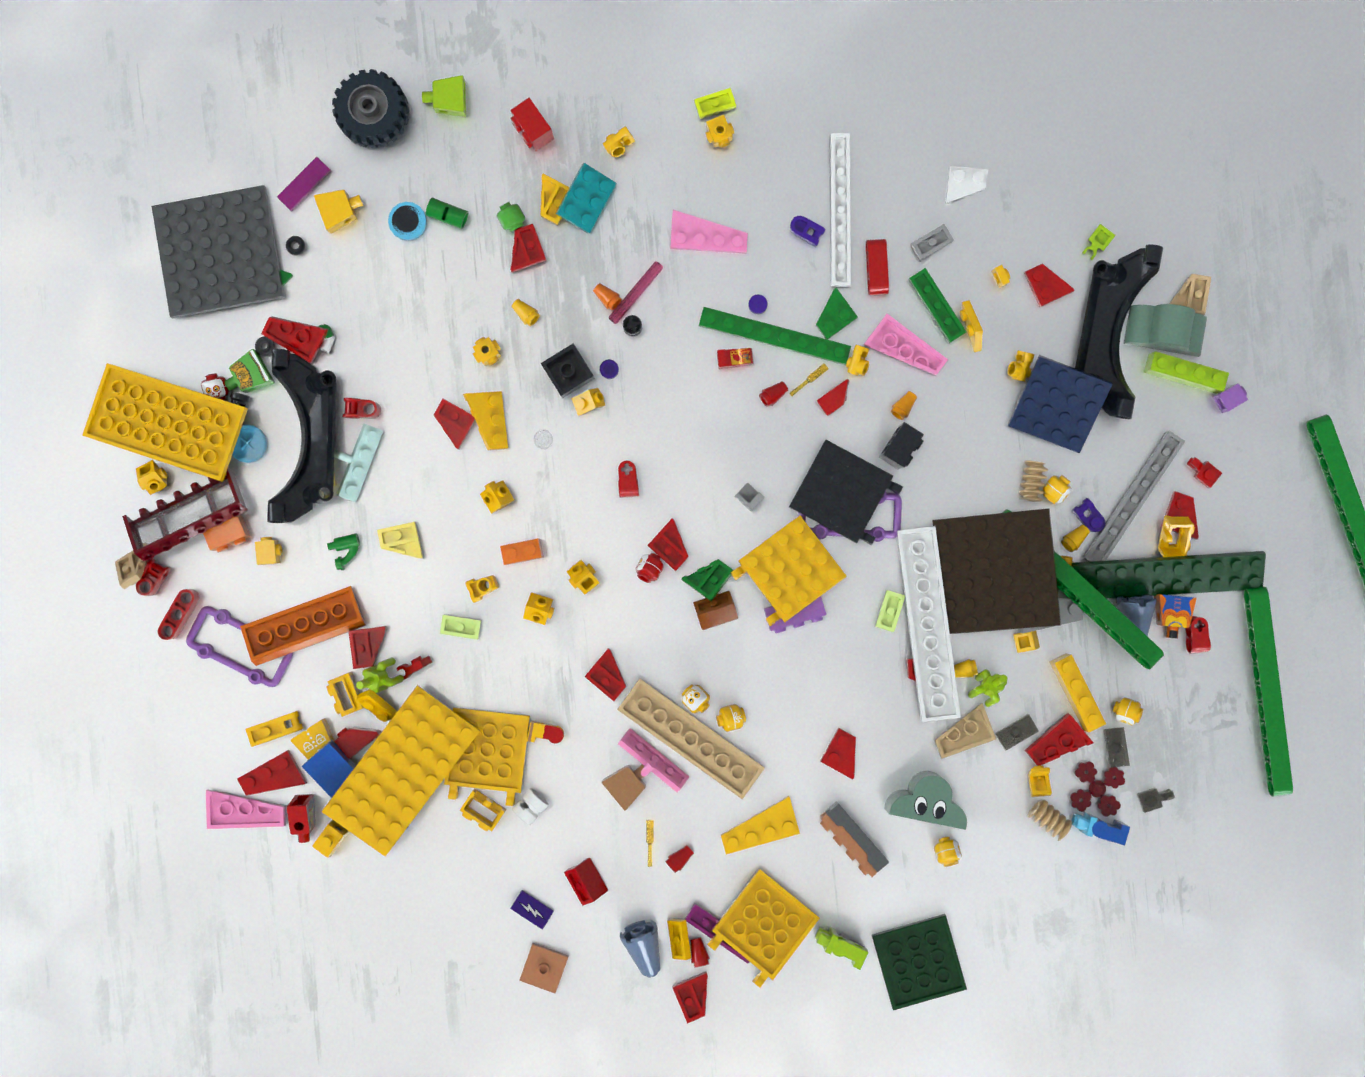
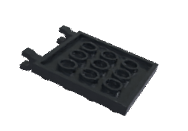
M825 440L789 508L856 544L861 539L872 545L876 537L864 532L886 489L899 495L903 486L891 481L893 478L892 474Z

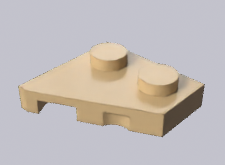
M1191 274L1169 304L1186 306L1194 309L1197 314L1205 315L1211 277Z
M131 551L115 561L119 585L123 589L136 584L141 579L147 560H141Z

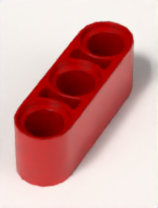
M886 239L866 240L868 294H888L889 277Z
M183 589L177 594L158 627L157 632L161 639L171 640L180 635L199 602L200 596L196 590ZM187 593H190L192 597L189 603L185 600ZM178 609L182 612L180 619H177L175 616ZM168 626L172 628L171 636H168L166 633Z

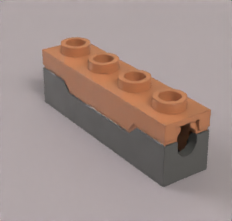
M837 801L820 815L822 827L827 832L829 830L833 832L835 836L832 838L839 846L843 844L847 848L845 853L852 861L856 859L860 863L858 868L865 876L869 874L873 877L889 863L887 858Z

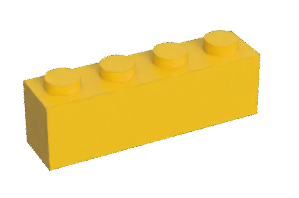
M1066 653L1050 661L1049 663L1082 729L1086 732H1091L1106 725L1072 654Z

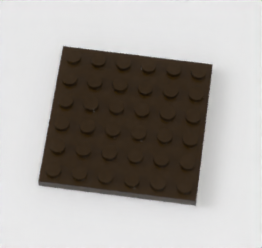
M1050 508L932 520L933 526L936 527L950 634L1061 625Z

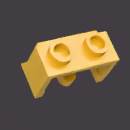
M1164 516L1158 550L1163 557L1187 556V552L1191 547V534L1195 530L1194 523L1191 522L1189 517ZM1180 527L1176 544H1169V542H1172V528Z
M353 672L327 681L329 684L326 686L328 694L334 696L336 701L334 709L342 717L364 708L356 700L360 691L354 686L351 679ZM337 682H343L353 706L348 710L345 709L335 684Z
M474 789L459 811L463 812L462 816L470 821L473 819L478 822V826L481 829L492 832L507 809ZM473 799L497 814L493 822L469 807Z

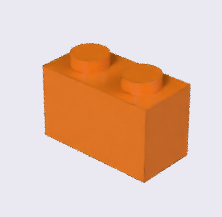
M242 515L233 517L203 533L211 551L217 550V553L227 550L230 544H242L246 542L245 538L250 537Z
M539 538L500 546L504 565L544 558Z

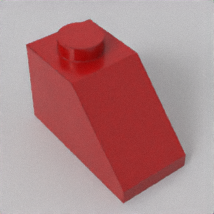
M352 727L348 730L344 728L337 734L339 738L335 740V743L347 758L350 759L377 738L381 730Z

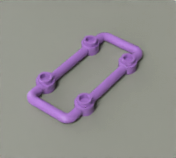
M885 491L879 502L881 504L885 500H894L893 531H885L879 526L871 530H864L865 533L876 537L875 542H880L884 538H896L897 531L901 530L902 499L896 493H887ZM798 512V516H801L805 521L806 516ZM821 524L810 528L818 539H824L826 536H841Z
M210 606L203 607L187 635V645L191 649L196 650L200 658H212L248 676V680L252 684L262 683L268 687L277 686L293 653L284 655L271 680L265 677V673L261 669L251 670L215 652L211 644L195 642L194 639L207 614L213 616L218 624H229L241 630L240 626L245 625V623L231 617V613L226 609L216 610Z

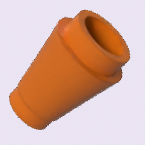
M601 283L593 290L607 309H616L622 301L618 293Z

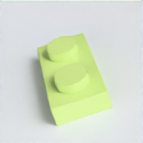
M886 590L875 627L891 632L895 631L905 595Z
M443 615L440 634L478 640L482 620Z

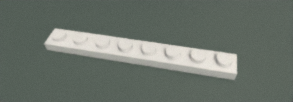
M831 133V287H850V133Z

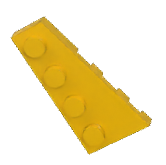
M787 796L780 802L768 807V809L754 815L749 820L721 834L726 855L800 834L790 797Z

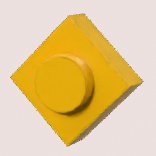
M1002 265L991 271L999 288L1006 286L1010 282V274Z

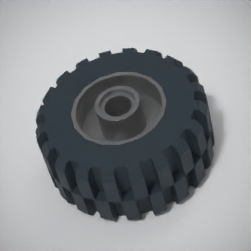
M364 69L359 70L358 75L351 73L349 75L350 79L347 81L343 79L340 82L342 87L340 89L336 88L334 92L337 98L332 100V105L335 107L332 109V112L336 118L337 125L346 137L355 144L359 143L361 147L366 148L370 145L371 148H378V144H381L383 147L388 146L387 142L390 140L395 142L397 140L396 135L398 133L402 135L405 131L403 125L408 124L409 119L407 115H409V107L406 96L392 77L389 78L382 71L378 74L376 70L370 69L369 73H366Z

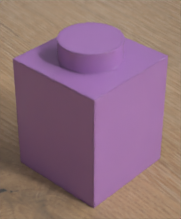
M1239 383L1213 396L1222 413L1228 412L1248 400L1246 390Z

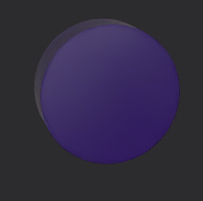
M759 294L752 296L748 303L749 310L754 314L764 313L768 306L767 299Z
M608 359L601 363L600 373L604 378L613 379L618 375L619 367L614 360Z

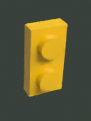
M371 689L358 694L356 699L365 709H368L377 719L383 722L391 720L397 712L395 708Z
M667 920L672 959H690L691 952L686 920Z

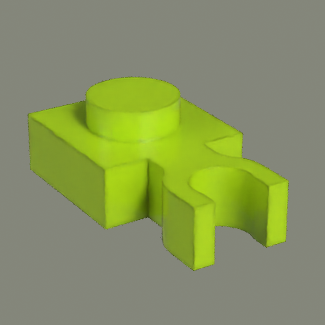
M1100 224L1088 239L1092 243L1091 246L1086 247L1082 254H1085L1087 250H1092L1093 255L1090 259L1093 260L1097 254V249L1099 248L1104 251L1116 235Z

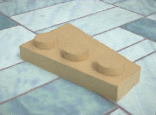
M983 703L935 740L941 759L996 740Z

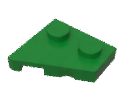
M837 288L833 290L816 323V327L827 340L858 318Z
M717 559L708 566L697 569V572L682 577L681 580L706 599L712 601L731 577L733 569Z

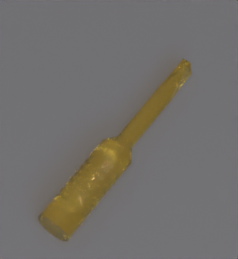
M822 364L807 376V380L791 391L790 395H795L806 384L816 380L828 370V367Z
M646 820L648 867H652L654 820Z

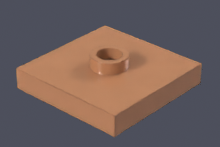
M532 943L519 981L556 993L569 956Z

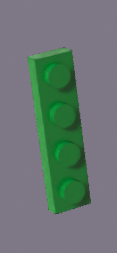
M926 268L908 279L949 343L966 333L963 325Z

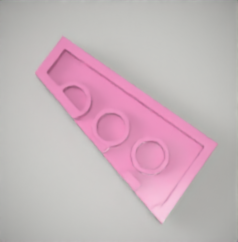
M209 789L206 790L207 829L283 827L286 825L285 806Z

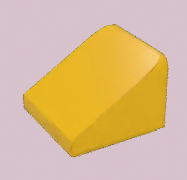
M1036 631L1013 634L1018 653L1040 648Z

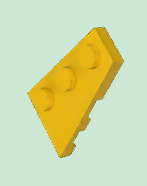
M502 391L463 394L465 401L470 406V412L477 422L478 430L487 450L507 449L508 443Z

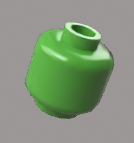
M507 202L499 207L501 211L497 213V218L504 230L512 232L524 225L525 216L518 204L511 205L510 202Z

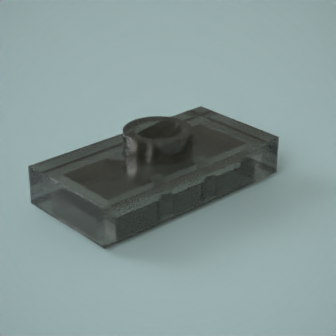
M1027 714L996 732L995 735L1006 751L1039 732L1030 715Z
M1124 727L1104 729L1109 768L1130 766Z

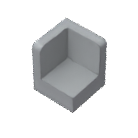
M746 483L734 496L751 512L765 498L749 483Z

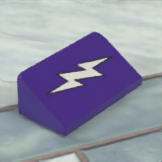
M523 890L510 908L542 930L554 910Z

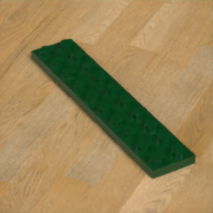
M1264 551L1075 562L1072 563L1071 567L1106 599L1117 598L1118 596L1127 598L1142 597V595L1156 596L1157 594L1175 595L1240 591L1247 588L1263 587L1266 553Z

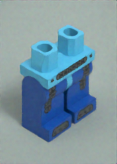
M1084 812L1083 816L1074 813L1072 817V825L1085 835L1090 837L1094 835L1125 846L1130 826L1115 819L1113 824L1106 823L1087 812Z

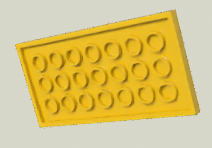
M107 363L82 436L223 482L248 408Z
M417 685L323 808L322 813L386 857L480 730Z

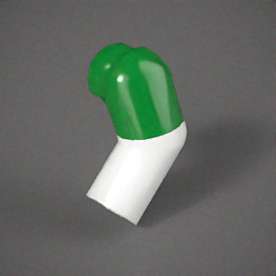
M326 324L319 325L318 327L329 329L320 348L321 351L329 353L335 336L330 326Z

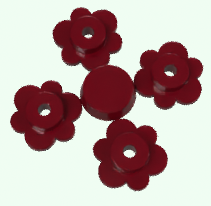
M1092 762L1079 763V768L1075 770V775L1079 777L1081 782L1087 781L1090 783L1089 792L1079 789L1077 793H1072L1070 795V799L1073 801L1071 806L1077 808L1080 812H1084L1087 807L1091 806L1090 800L1092 796L1101 797V803L1098 804L1101 814L1105 817H1108L1110 814L1116 815L1117 810L1121 807L1120 802L1116 800L1115 796L1111 795L1108 797L1104 794L1106 786L1116 789L1119 785L1125 784L1124 772L1118 770L1115 766L1110 767L1109 771L1104 772L1106 778L1103 783L1100 780H1095L1094 775L1097 774V769L1094 768Z

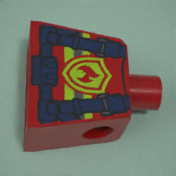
M314 794L295 795L287 805L290 834L298 835L299 843H306L310 841L309 834L315 827Z

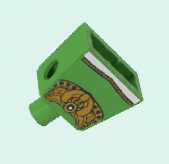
M255 349L248 351L229 367L233 376L225 381L229 391L239 387L244 393L275 383L263 359Z

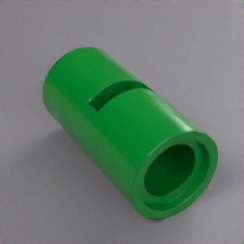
M432 197L427 205L425 215L463 229L468 218V211Z

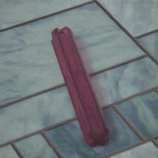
M655 261L609 315V320L612 323L617 324L661 272L663 266L659 262Z

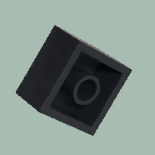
M574 343L541 363L562 399L595 379Z
M903 422L898 426L879 458L896 469L905 468L913 459V456H911L912 452L918 450L924 442L921 439L924 434Z

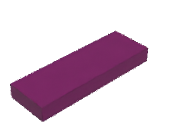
M316 157L277 198L292 212L323 181L331 170Z

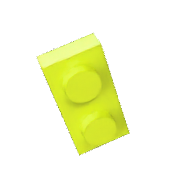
M731 88L694 99L700 119L736 108Z

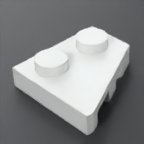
M950 165L946 204L985 190L987 187L988 169Z

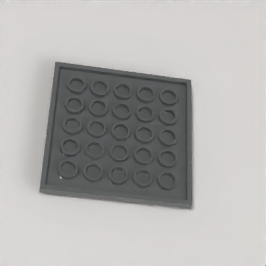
M264 185L151 206L169 315L172 319L285 298L267 190Z

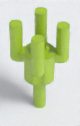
M391 657L379 662L378 665L364 669L362 671L364 679L357 682L356 687L358 689L369 688L377 694L388 689V687L403 682L404 677L402 675L393 678L388 677L386 668L396 663V660Z
M987 669L978 673L975 676V680L978 682L982 681L981 685L969 691L968 697L974 698L984 693L990 696L985 701V705L991 707L1000 701L998 693L1005 688L1007 676L999 674L991 676Z

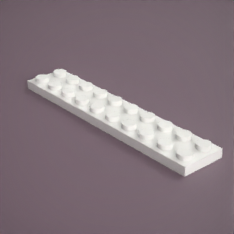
M936 527L898 530L897 541L921 722L961 718Z

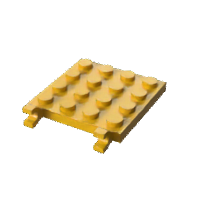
M798 516L738 560L741 566L731 572L735 580L747 572L776 612L766 618L770 627L780 619L784 623L847 577L801 516Z
M453 707L454 712L478 728L480 732L445 777L444 785H450L448 799L456 800L458 798V786L506 791V805L514 806L515 793H521L530 716Z
M759 869L712 929L716 935L707 945L715 951L722 940H724L761 971L752 981L761 988L768 977L774 980L820 918Z

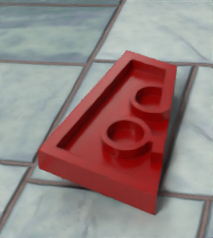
M271 316L268 318L261 334L311 363L314 361L329 329Z
M289 750L237 778L246 796L307 784Z

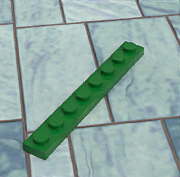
M703 307L699 322L700 327L846 365L851 346L707 307Z

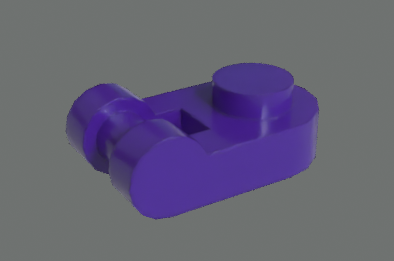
M804 216L794 217L790 224V230L794 235L815 247L819 243L820 235H823L826 230L821 225ZM809 228L814 230L812 236L807 234Z
M1089 498L1082 501L1083 504L1079 507L1076 506L1072 509L1074 515L1090 532H1099L1104 528L1105 519ZM1088 509L1090 514L1086 517L1084 512Z

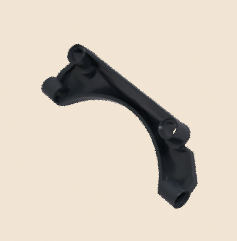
M1146 245L1145 248H1140L1118 259L1117 264L1100 260L1093 267L1075 369L1112 382L1113 385L1102 406V409L1112 417L1132 419L1136 397L1127 385L1122 373L1119 355L1120 337L1123 323L1131 304L1141 289L1160 269L1163 247L1159 245Z
M274 349L272 350V373L286 389L297 410L301 427V450L291 478L275 496L268 500L267 522L291 523L311 511L313 504L327 502L334 495L336 376L329 370L317 373L316 367L298 355L291 354L289 350ZM322 377L326 379V384L322 381ZM320 490L324 493L323 498L319 494Z

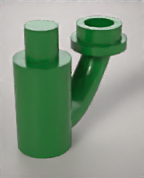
M357 533L334 538V542L327 543L328 550L336 549V551L349 549V552L343 559L341 556L335 559L337 570H344V566L356 555L360 546Z

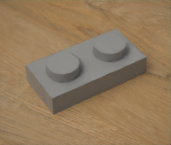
M945 224L910 245L921 261L952 243L954 239Z

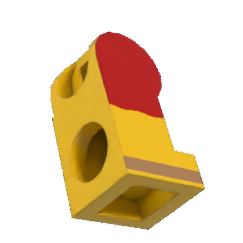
M531 721L527 741L535 742L536 738H542L557 744L563 740L564 731L559 726Z

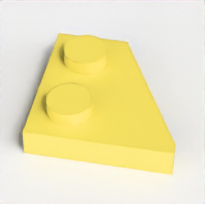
M416 522L377 530L381 549L420 559L423 558Z

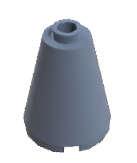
M1150 595L1129 598L1118 596L1116 598L1118 610L1148 636L1156 606V598L1153 599V596Z
M645 920L625 927V932L623 934L620 932V940L642 975L651 978L660 971L658 929L656 922L650 920L651 923L646 924Z

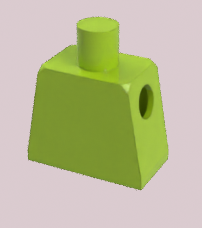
M463 75L434 80L432 82L433 91H422V102L433 103V109L436 113L466 117V87Z

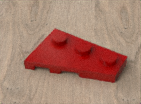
M1067 713L1024 751L1037 766H1041L1060 758L1061 755L1074 752L1078 748L1091 745L1094 742L1075 719Z

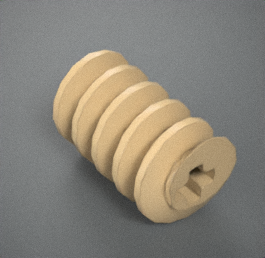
M1026 460L1024 463L1029 467L1023 468V471L1028 475L1022 476V479L1026 482L1021 483L1020 486L1025 490L1019 491V494L1023 496L1019 499L1041 502L1043 499L1039 498L1038 495L1044 494V491L1040 490L1039 487L1046 485L1041 482V479H1047V476L1043 475L1042 472H1046L1048 469L1043 466L1045 463Z
M1046 800L1037 802L1027 815L1029 818L1035 815L1033 820L1035 823L1041 820L1039 825L1041 828L1047 825L1045 830L1047 833L1053 830L1052 837L1059 835L1058 841L1068 834L1072 826V821L1066 820V816L1060 815V812L1054 810L1052 805H1048Z

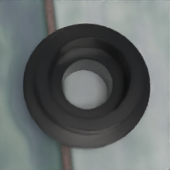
M292 236L286 241V249L292 255H300L305 250V242L299 236ZM295 243L299 244L297 249H293Z
M265 336L257 339L255 343L257 353L263 356L270 355L275 348L274 342ZM263 343H267L266 349H262L261 345Z

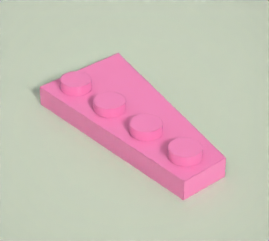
M673 210L670 249L747 253L748 233Z
M888 314L885 315L864 343V346L935 376L948 361L947 358Z

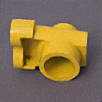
M625 126L618 130V133L608 135L603 145L612 157H619L625 152L624 146L631 145L635 142V139Z
M855 345L853 356L849 357L846 363L848 373L857 376L859 374L864 376L867 373L869 361L865 360V357L868 355V348Z
M1018 350L1016 362L1012 361L1008 366V375L1013 377L1012 379L1025 382L1026 378H1029L1031 374L1030 365L1033 363L1035 354Z
M494 575L478 580L473 578L465 582L473 603L482 600L483 596L499 588Z

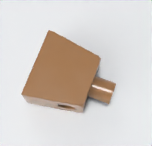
M643 764L636 770L627 765L604 778L601 782L624 811L628 809L646 787L642 781L644 776L641 775V770L644 768Z

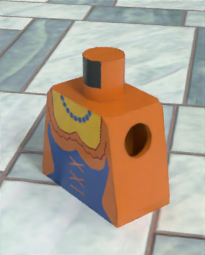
M1157 594L1154 596V599L1156 598L1157 625L1167 626L1166 638L1178 639L1179 627L1189 628L1196 598Z

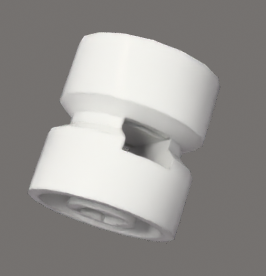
M532 788L523 796L524 800H520L512 808L513 812L528 825H531L537 819V813H542L549 805Z

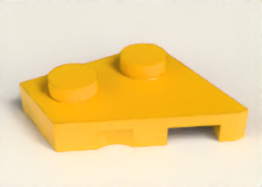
M542 174L540 215L542 218L559 225L562 217L558 216L556 212L570 187Z
M970 300L962 302L960 317L965 322L966 330L975 353L982 351L983 329Z

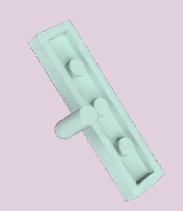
M363 424L352 455L338 450L334 451L335 458L348 462L336 494L337 496L356 502L383 433L382 430Z

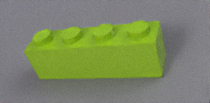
M1156 351L1148 355L1143 372L1215 394L1224 392L1229 376L1228 372Z

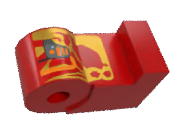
M752 348L717 350L718 369L754 364Z

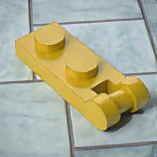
M298 711L246 728L251 747L304 729L302 723L300 724L298 720ZM291 720L293 727L287 728L285 721Z

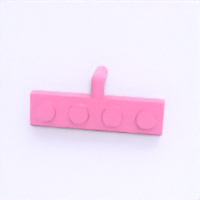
M629 729L619 741L618 745L644 765V768L641 770L642 776L645 777L650 772H653L676 792L688 780L689 776L632 729Z

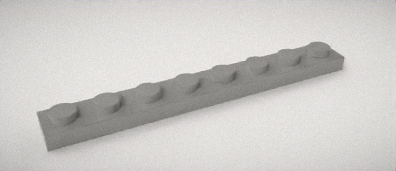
M1171 431L1166 432L1106 522L1104 528L1083 558L1088 562L1107 560L1185 443L1183 439Z

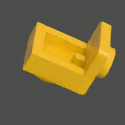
M599 388L589 389L571 398L578 416L605 406L604 397Z
M1035 766L1030 769L1028 781L1031 797L1051 796L1049 767Z

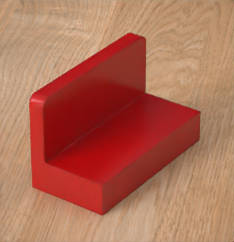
M591 858L585 859L577 866L571 867L564 872L582 906L594 902L608 891Z

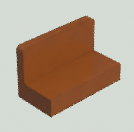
M730 591L717 594L712 601L705 598L693 602L702 630L738 619Z

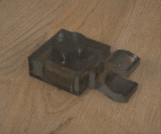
M1152 788L1137 793L1144 813L1163 807L1161 801L1175 798L1173 790L1170 789L1158 792L1157 788Z

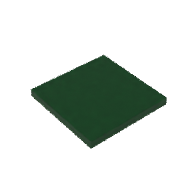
M945 914L871 935L893 1011L967 990Z

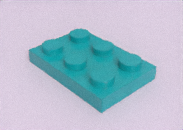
M583 163L556 214L586 233H590L617 183L586 163Z

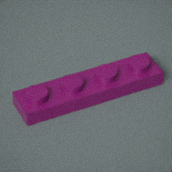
M695 903L684 918L686 922L711 939L716 935L712 929L720 919ZM722 940L721 946L747 964L749 963L746 958Z

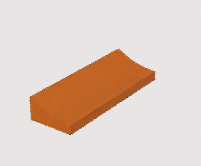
M349 586L242 625L240 628L250 660L257 666L347 633L348 631L366 626L353 589Z

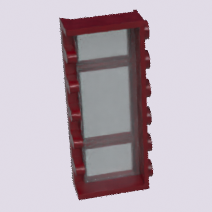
M228 467L223 482L208 477L210 483L203 487L197 482L192 483L190 486L193 492L184 495L180 491H175L173 493L175 500L168 504L162 499L157 500L156 505L158 509L149 512L146 508L139 509L140 518L134 521L127 515L122 516L134 554L143 561L150 560L154 556L168 551L180 543L187 542L190 538L203 534L208 529L221 525L225 521L247 511L248 509L245 506L235 478L236 474Z

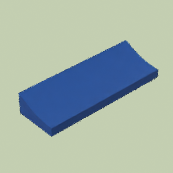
M331 739L301 767L332 798L356 765L351 759L347 758Z

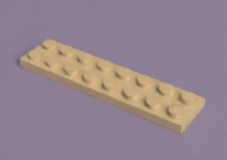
M639 678L617 709L741 799L745 797L765 769L761 764L641 678Z

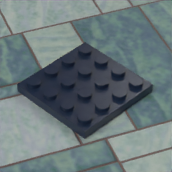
M1039 355L1008 426L1080 453L1113 384L1107 380Z

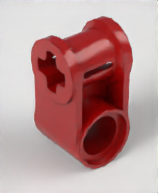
M344 398L343 400L345 402V413L342 414V417L375 419L381 414L380 405L372 400ZM373 404L374 411L368 414L367 407Z
M623 461L618 467L619 497L639 496L636 467L631 461ZM625 464L633 468L632 471H629V475L622 471Z
M151 559L145 566L141 579L136 583L137 593L143 596L155 595L163 581L167 578L170 568L163 567L156 563L155 559ZM148 582L151 588L146 593L144 591V585Z
M1192 616L1191 626L1185 628L1187 651L1189 654L1209 652L1211 650L1208 622L1202 617Z

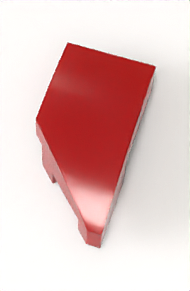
M848 379L817 400L827 416L843 406L847 400Z

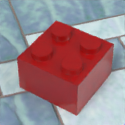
M530 97L510 110L512 124L518 133L522 132L523 140L529 149L532 147L536 152L554 140L552 129Z

